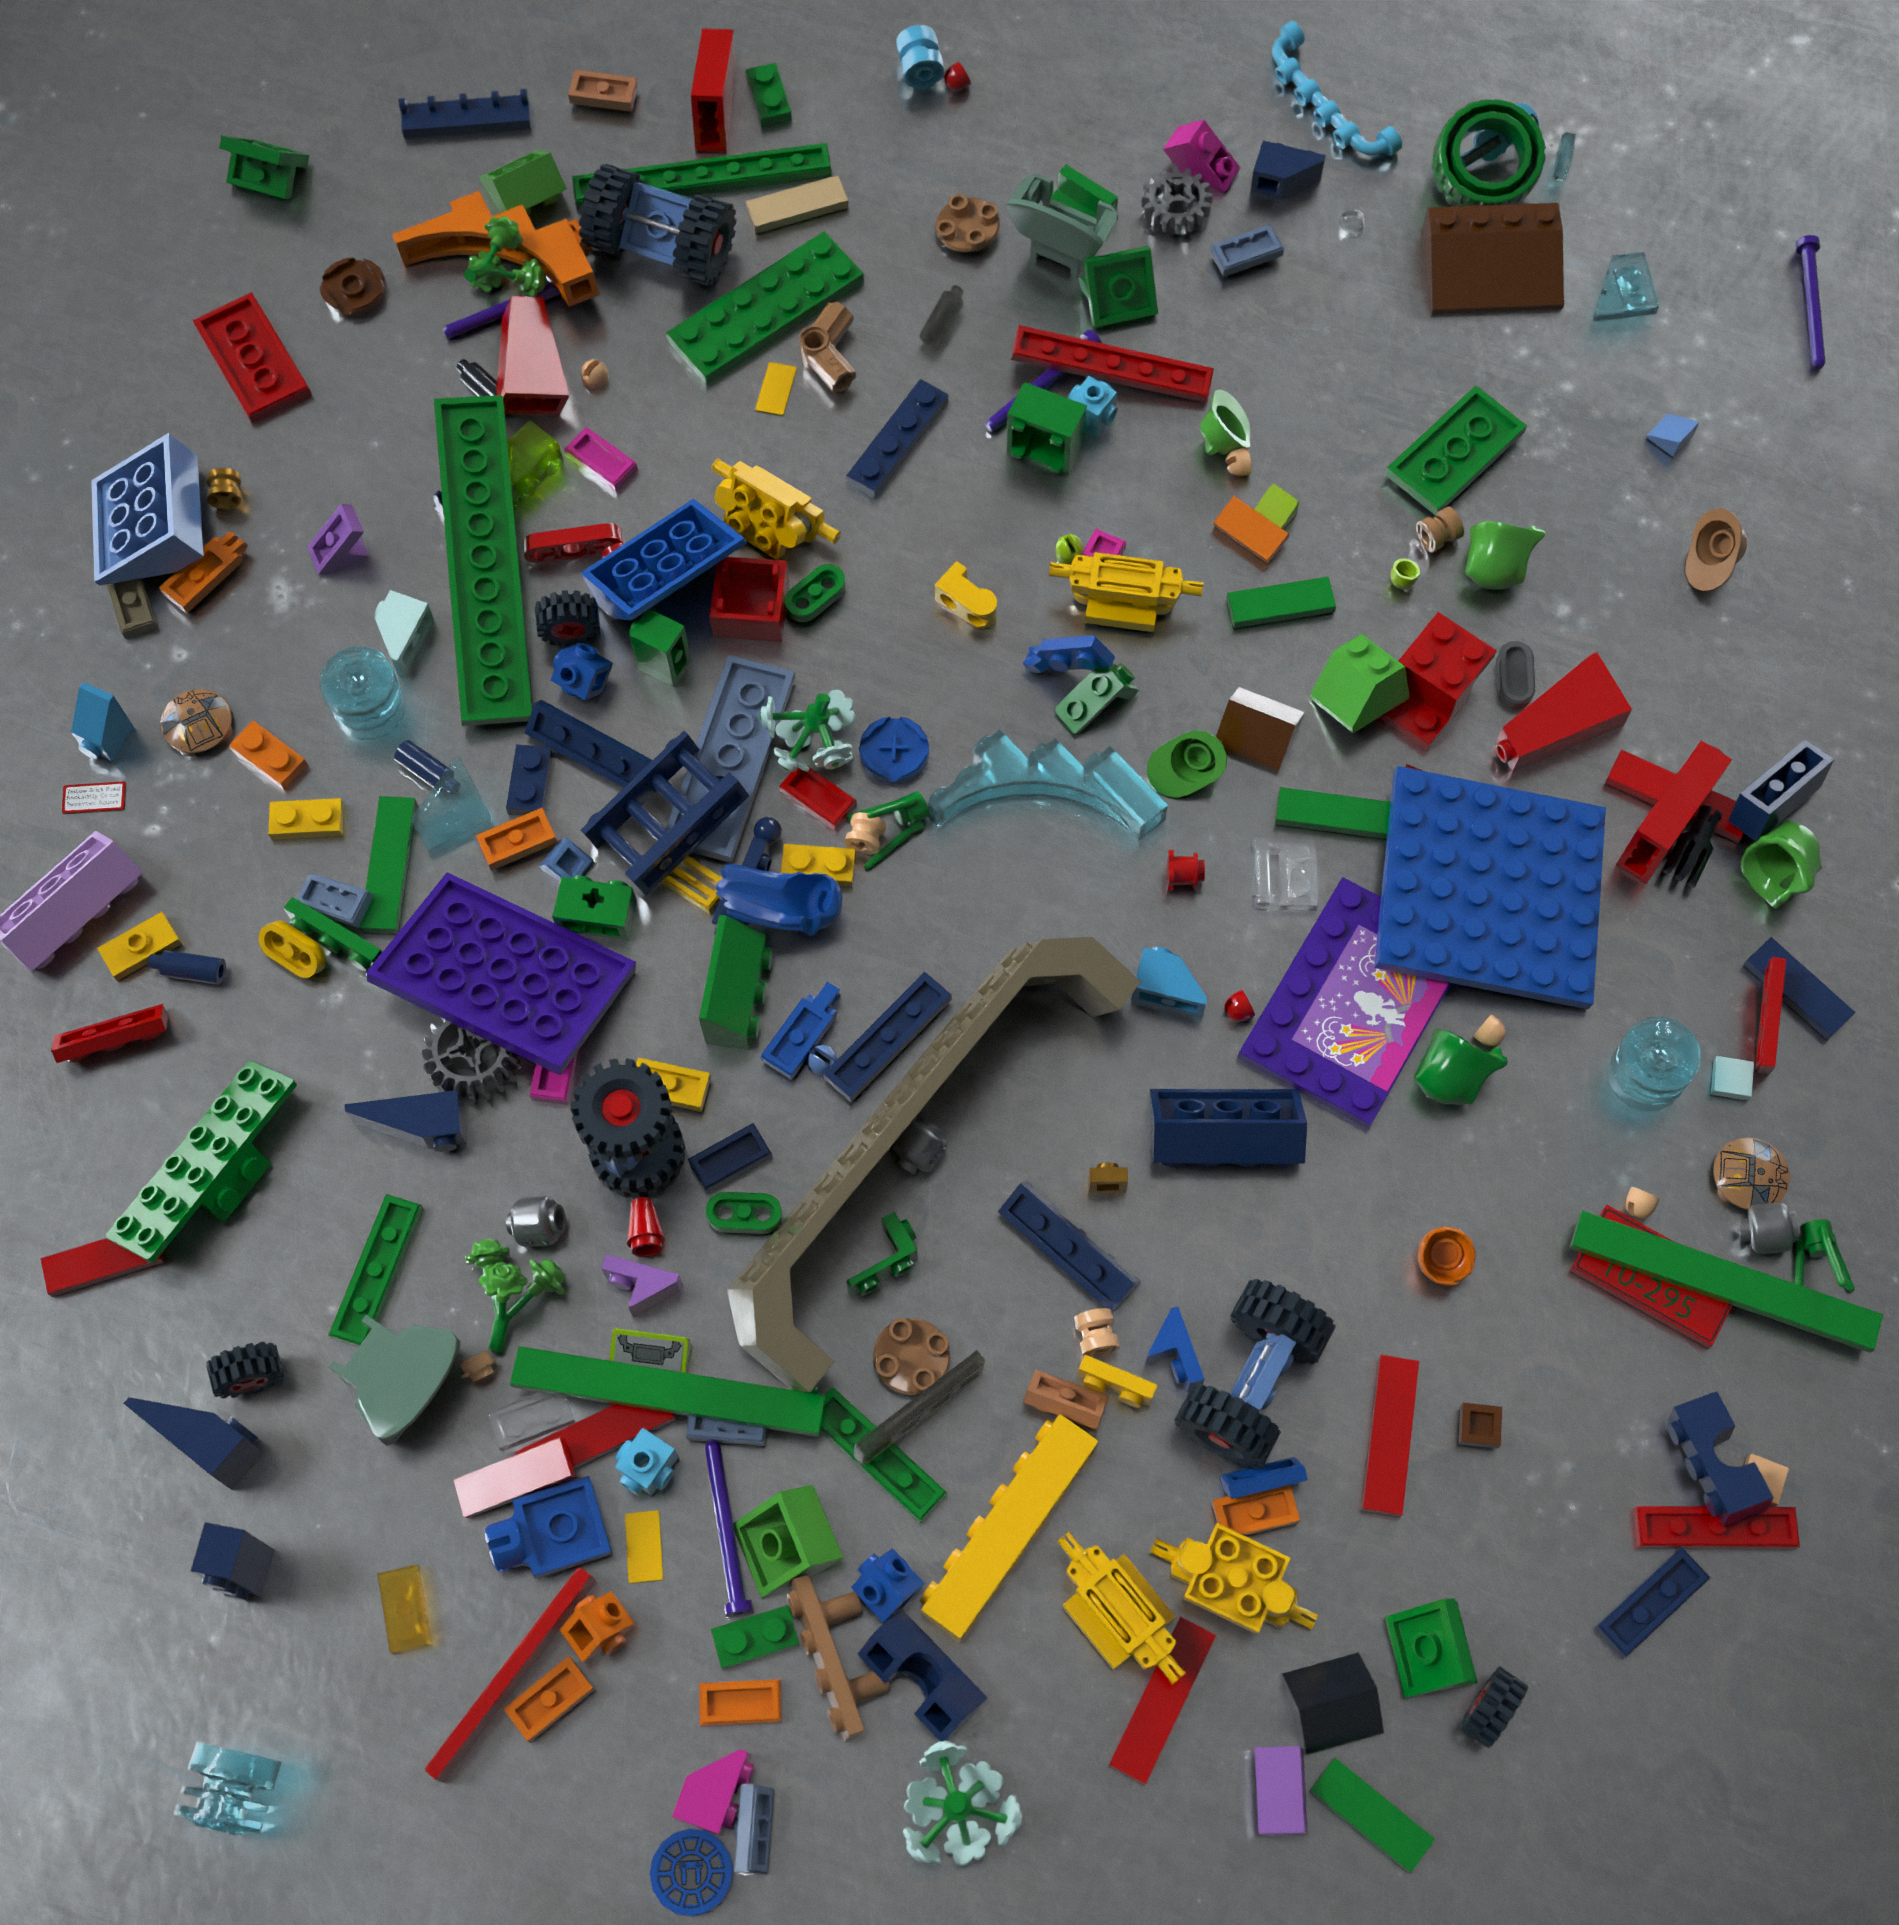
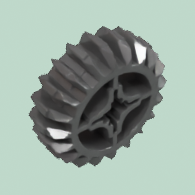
M441 1018L443 1021L441 1026L431 1023L430 1029L434 1035L424 1036L423 1041L429 1048L421 1050V1056L427 1061L423 1065L426 1074H432L430 1081L433 1086L441 1085V1092L458 1090L462 1099L467 1093L470 1101L475 1103L478 1093H483L484 1097L490 1100V1090L494 1087L499 1092H504L505 1088L502 1084L504 1079L514 1082L515 1076L511 1069H521L522 1064L516 1058L519 1055L480 1036L474 1035L472 1032ZM459 1035L458 1042L451 1048H448L450 1043ZM469 1041H471L475 1049L476 1064L470 1056ZM498 1056L496 1062L486 1070L487 1063L492 1058ZM454 1068L457 1071L468 1069L474 1073V1076H460L449 1070Z

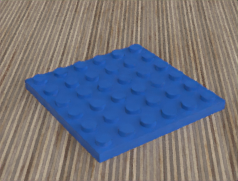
M1397 766L1393 772L1374 968L1589 1009L1594 1004L1606 807Z

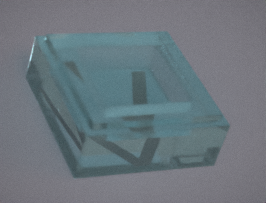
M1564 132V135L1562 134L1556 153L1553 174L1556 180L1566 181L1573 159L1576 134Z

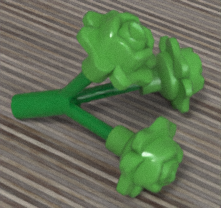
M505 216L498 219L491 217L489 222L484 225V228L488 231V236L492 239L490 243L491 249L488 253L480 251L478 257L474 255L469 257V266L464 273L466 280L470 282L472 287H480L485 292H490L492 285L494 287L501 286V277L508 278L513 283L519 284V291L522 292V296L536 297L537 293L544 289L546 274L542 267L539 266L538 260H525L522 269H514L510 272L505 271V267L499 265L501 259L499 256H496V253L501 252L504 247L517 249L518 244L522 243L523 238L519 235L518 223L511 221Z
M485 1239L480 1242H474L472 1254L467 1255L465 1258L467 1265L475 1264L476 1267L483 1269L484 1276L479 1278V1284L485 1288L487 1296H492L495 1320L488 1349L495 1352H503L510 1320L534 1296L538 1298L544 1291H555L563 1295L565 1290L561 1284L566 1275L562 1272L561 1267L549 1258H546L541 1263H536L531 1259L529 1265L533 1270L532 1277L534 1280L526 1287L528 1291L506 1312V1302L510 1300V1295L521 1294L523 1286L527 1284V1278L521 1274L519 1267L502 1262L503 1259L510 1256L509 1247L500 1246L497 1239Z

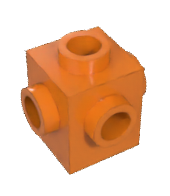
M610 1591L597 1599L594 1595L583 1599L575 1606L574 1614L559 1630L580 1660L584 1662L601 1652L608 1656L618 1650L626 1642L623 1636L635 1623L613 1592Z

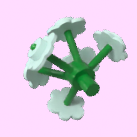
M836 689L829 692L828 695L825 693L817 694L814 704L808 705L806 712L794 710L793 712L775 713L773 697L768 696L767 706L761 707L759 719L761 720L762 728L768 727L770 738H774L776 732L780 738L785 739L788 747H793L791 753L778 747L774 748V754L780 757L777 762L785 770L796 772L800 768L804 771H809L810 768L807 764L798 759L797 756L802 748L807 747L811 743V732L820 733L825 746L819 748L816 751L817 754L812 758L816 767L835 769L851 761L853 758L851 752L853 749L852 745L849 743L843 744L838 740L833 741L829 725H831L833 730L839 731L843 728V725L849 726L855 721V714L851 710L854 702L851 698H845L842 691ZM775 720H780V723L775 728Z
M942 1741L932 1745L924 1753L925 1757L920 1760L921 1767H928L930 1771L942 1769L949 1794L947 1795L943 1787L937 1786L936 1780L932 1777L925 1778L923 1782L914 1780L907 1787L909 1799L904 1805L905 1811L912 1814L913 1822L917 1826L925 1827L931 1820L939 1821L926 1836L909 1827H905L903 1834L907 1838L906 1848L916 1861L922 1864L933 1863L939 1866L942 1862L939 1857L940 1852L932 1842L951 1821L957 1822L958 1824L950 1826L947 1830L949 1841L945 1843L944 1850L946 1854L953 1855L954 1862L957 1865L966 1866L973 1859H983L986 1855L985 1847L991 1842V1834L987 1829L979 1828L975 1821L966 1822L970 1815L998 1822L996 1825L998 1844L1005 1846L1009 1837L1017 1834L1021 1825L1022 1813L1019 1810V1803H1016V1797L1012 1795L1001 1804L999 1813L983 1809L987 1802L994 1804L999 1800L1000 1795L997 1790L1003 1785L1001 1774L998 1771L990 1770L989 1764L985 1761H980L976 1766L968 1763L960 1769L962 1782L959 1785L958 1791L951 1766L957 1764L960 1761L959 1758L967 1754V1749L963 1745L956 1746L955 1743L949 1741Z

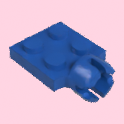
M589 1476L513 1499L514 1514L509 1519L490 1524L485 1528V1538L490 1549L489 1553L496 1570L501 1572L521 1565L529 1566L534 1579L611 1555V1549Z

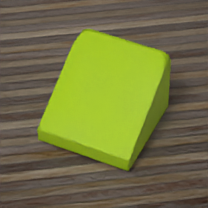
M1272 484L1254 510L1284 529L1297 515L1299 501L1276 484Z

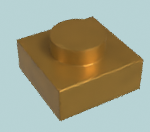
M1106 1162L1097 1164L1096 1168H1089L1088 1193H1126L1128 1167H1119L1116 1163Z

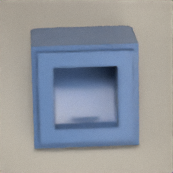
M1667 414L1649 432L1646 438L1674 457L1693 437L1699 423L1692 419Z
M566 837L560 839L541 862L539 868L560 881L561 877L572 878L575 875L582 876L594 860Z

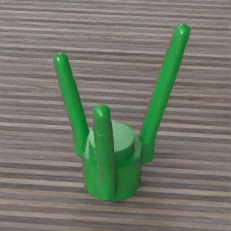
M916 791L895 801L859 811L867 813L869 819L894 812L900 825L907 824L909 826L865 863V869L869 870L911 834L924 828L922 820L928 818L930 813L926 801L920 792ZM854 813L848 814L846 820L851 821Z
M1820 1219L1802 1224L1800 1226L1801 1236L1799 1241L1794 1242L1796 1249L1795 1284L1803 1286L1805 1251H1809L1811 1257L1827 1256L1838 1285L1840 1287L1846 1286L1849 1292H1853L1855 1287L1839 1251L1831 1222Z

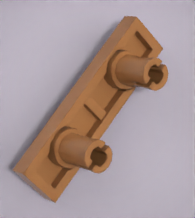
M809 1574L795 1578L790 1585L791 1592L787 1593V1601L793 1616L799 1615L802 1621L804 1631L800 1632V1637L807 1655H814L818 1667L817 1670H814L817 1687L821 1694L827 1693L832 1709L828 1710V1717L835 1734L841 1732L843 1740L846 1742L859 1737L864 1731L857 1710V1703L889 1692V1681L885 1684L874 1672L850 1680L848 1677H845L829 1629L830 1625L862 1614L857 1594L853 1591L821 1602L816 1596Z

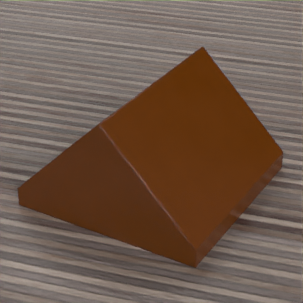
M1238 687L1228 701L1216 737L1221 740L1227 754L1278 773L1304 712Z

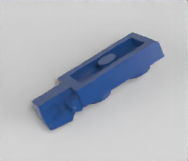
M1095 635L1043 639L1041 645L1029 647V652L1022 664L1030 672L1043 673L1048 668L1054 672L1056 670L1060 672L1079 669L1094 670L1095 668L1111 667L1115 656Z
M827 981L817 997L809 994L806 999L802 998L761 1054V1061L792 1080L807 1060L810 1051L817 1046L834 1022L837 1011L833 1008L841 997L840 989Z

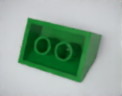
M719 915L699 1021L706 1044L749 1050L751 1038H757L759 1034L760 1016H756L758 1003L764 1004L767 983L762 982L764 970L771 969L773 948H768L765 934L726 915Z

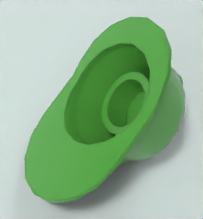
M1214 391L1211 408L1200 423V430L1205 438L1206 453L1213 455L1219 452L1223 455H1228L1236 449L1242 447L1245 449L1249 448L1250 423L1245 411L1237 400L1226 391Z
M1193 730L1185 732L1161 745L1151 754L1147 762V776L1150 784L1157 792L1167 797L1180 798L1220 778L1227 767V754L1221 740L1207 731Z

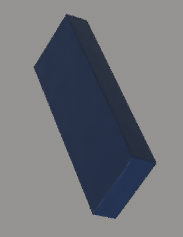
M1772 937L1744 963L1752 973L1764 982L1765 968L1772 957L1786 958L1782 1000L1827 1040L1855 1014L1852 1008Z
M1681 1547L1607 1615L1595 1629L1624 1659L1711 1577Z

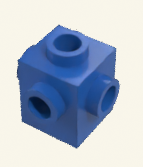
M578 643L557 653L553 661L555 669L551 681L561 686L562 691L566 694L587 700L603 693L613 662L597 654V650L594 647Z
M892 1548L880 1557L874 1553L867 1558L858 1568L861 1576L851 1588L862 1599L864 1604L885 1623L900 1610L904 1609L925 1583Z

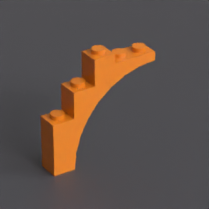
M480 191L449 202L452 209L449 213L392 234L404 266L443 256L478 255L480 251L488 253L491 249L490 243L492 239L488 236V231L484 228V225L489 222L491 217L498 219L505 216L511 221L518 223L519 235L523 238L521 244H518L517 249L504 247L501 252L496 253V256L521 265L524 264L525 260L537 259L539 266L542 267L546 274V280L560 292L569 307L600 295L593 270L567 219L535 230L523 204L492 216Z

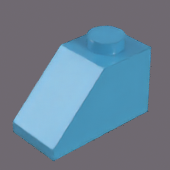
M82 682L78 690L71 733L79 743V750L93 759H97L100 756L112 762L133 731L134 726L114 695Z
M1144 947L1136 975L1141 983L1132 993L1131 1000L1203 1018L1207 997L1181 957L1174 955L1170 950L1163 947H1153L1152 949Z

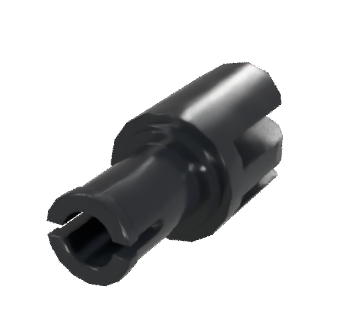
M1706 805L1700 807L1690 832L1682 833L1679 836L1662 871L1669 875L1684 850L1685 852L1674 873V879L1682 881L1691 870L1698 856L1699 858L1687 880V885L1692 888L1696 887L1714 849L1710 839L1719 820L1723 816L1719 810H1715L1713 815L1710 814L1713 807Z

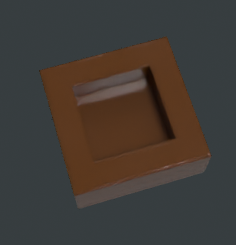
M1463 1402L1460 1405L1459 1444L1498 1449L1501 1446L1502 1407Z

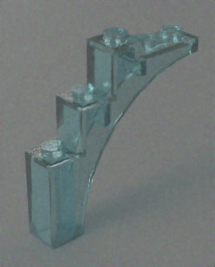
M998 730L992 736L986 735L981 738L973 750L974 767L970 765L964 768L958 774L956 781L947 788L943 786L937 789L930 796L928 802L930 813L928 818L938 827L957 814L990 801L1010 797L1036 796L1066 800L1101 813L1122 826L1138 841L1166 820L1168 808L1165 801L1111 746L1102 753L1095 752L1082 766L1056 738L1046 745L1042 743L1035 747L1030 753L1029 758H1027L1001 730Z

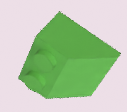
M535 150L479 177L501 213L523 204L527 214H530L532 212L531 206L542 202L543 206L549 205L561 198L559 193L567 190L551 152Z
M1363 634L1358 635L1332 652L1310 693L1312 701L1352 733L1410 698L1405 666Z
M813 1484L778 1492L733 1523L734 1532L761 1598L790 1587L795 1578L807 1574L813 1577L843 1559Z

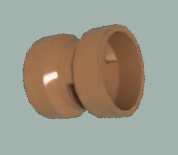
M1448 506L1438 511L1436 517H1426L1417 522L1416 532L1424 548L1429 552H1434L1442 548L1444 542H1454L1464 536V526L1457 512Z

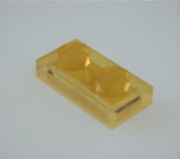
M415 1564L377 1573L390 1654L396 1655L433 1646L420 1566Z

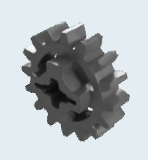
M1174 166L1173 173H1168L1164 168L1161 169L1160 177L1152 174L1150 176V183L1144 184L1141 207H1144V217H1152L1151 225L1153 227L1159 223L1163 224V232H1166L1169 227H1173L1176 234L1180 233L1181 227H1185L1191 232L1193 230V223L1202 226L1204 217H1209L1213 195L1209 193V182L1201 183V174H1197L1194 177L1191 176L1190 168H1187L1184 173L1179 172L1178 166Z

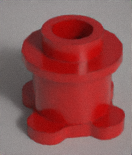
M1168 850L1167 891H1173V885H1193V889H1197L1198 882H1204L1205 860H1198L1197 853H1193V856H1174V850Z

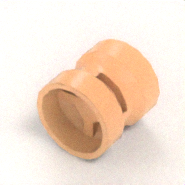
M1099 1308L1088 1310L1074 1317L1076 1328L1082 1333L1083 1337L1080 1342L1083 1356H1101L1112 1353L1120 1348L1118 1337L1112 1332L1111 1328L1114 1323L1111 1309Z

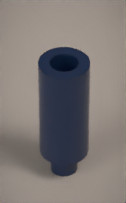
M405 740L397 748L394 760L436 791L442 792L446 790L450 794H455L458 791L460 783L454 779V771L413 741Z
M165 950L162 955L151 954L148 960V967L159 970L160 975L164 977L220 985L225 976L226 962L223 958Z

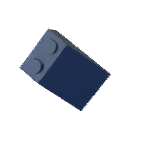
M128 1397L123 1403L202 1469L231 1490L264 1453L254 1445L259 1438L231 1415L224 1421L215 1413Z

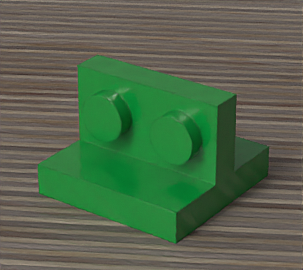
M221 136L219 149L231 152L226 183L284 199H291L296 166L308 167L310 154L251 138Z
M1148 246L1083 259L1085 276L1079 277L1080 288L1088 297L1091 322L1094 327L1158 314L1151 249Z
M1455 1597L1441 1599L1385 1616L1405 1698L1478 1683L1458 1602L1455 1601Z

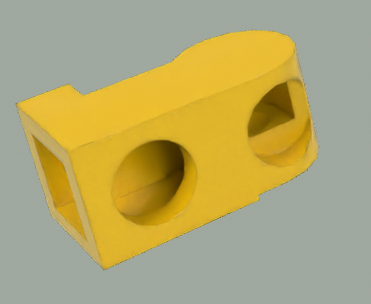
M958 561L935 583V600L962 620L979 629L988 628L995 623L997 619L996 595L988 589L978 588L967 580V568Z

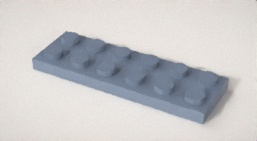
M731 655L727 656L696 742L700 751L694 757L719 780L723 779L730 772L741 783L749 797L692 853L732 863L776 736L775 732L774 738H770L768 727L762 728L761 720L759 719L761 707L767 706L768 696H772L775 703V713H784L795 681V671ZM775 720V728L780 723V720ZM686 770L679 792L695 805L709 790ZM673 807L667 823V830H670L683 817L675 807Z

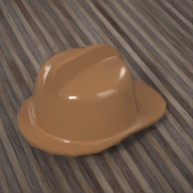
M1723 508L1711 509L1703 514L1696 523L1685 568L1687 580L1695 589L1713 591L1722 586L1730 578L1736 563L1745 554L1747 537L1738 517L1731 511Z

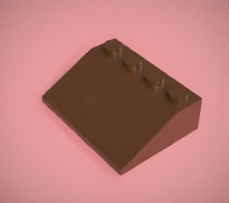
M1559 203L1427 207L1421 235L1432 314L1563 309V227Z

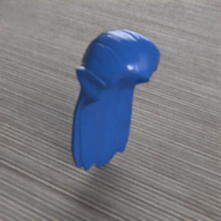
M726 864L725 869L720 871L724 879L716 884V894L725 902L724 907L727 909L728 915L744 923H754L775 929L797 930L813 936L819 929L830 926L838 918L842 910L843 896L839 884L832 877L818 872L813 874H805L803 872L794 874L776 873L736 864Z

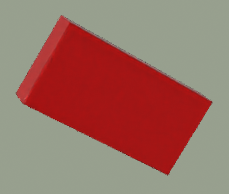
M809 767L808 772L800 768L796 772L792 771L779 785V791L834 831L857 806L856 799L811 767Z

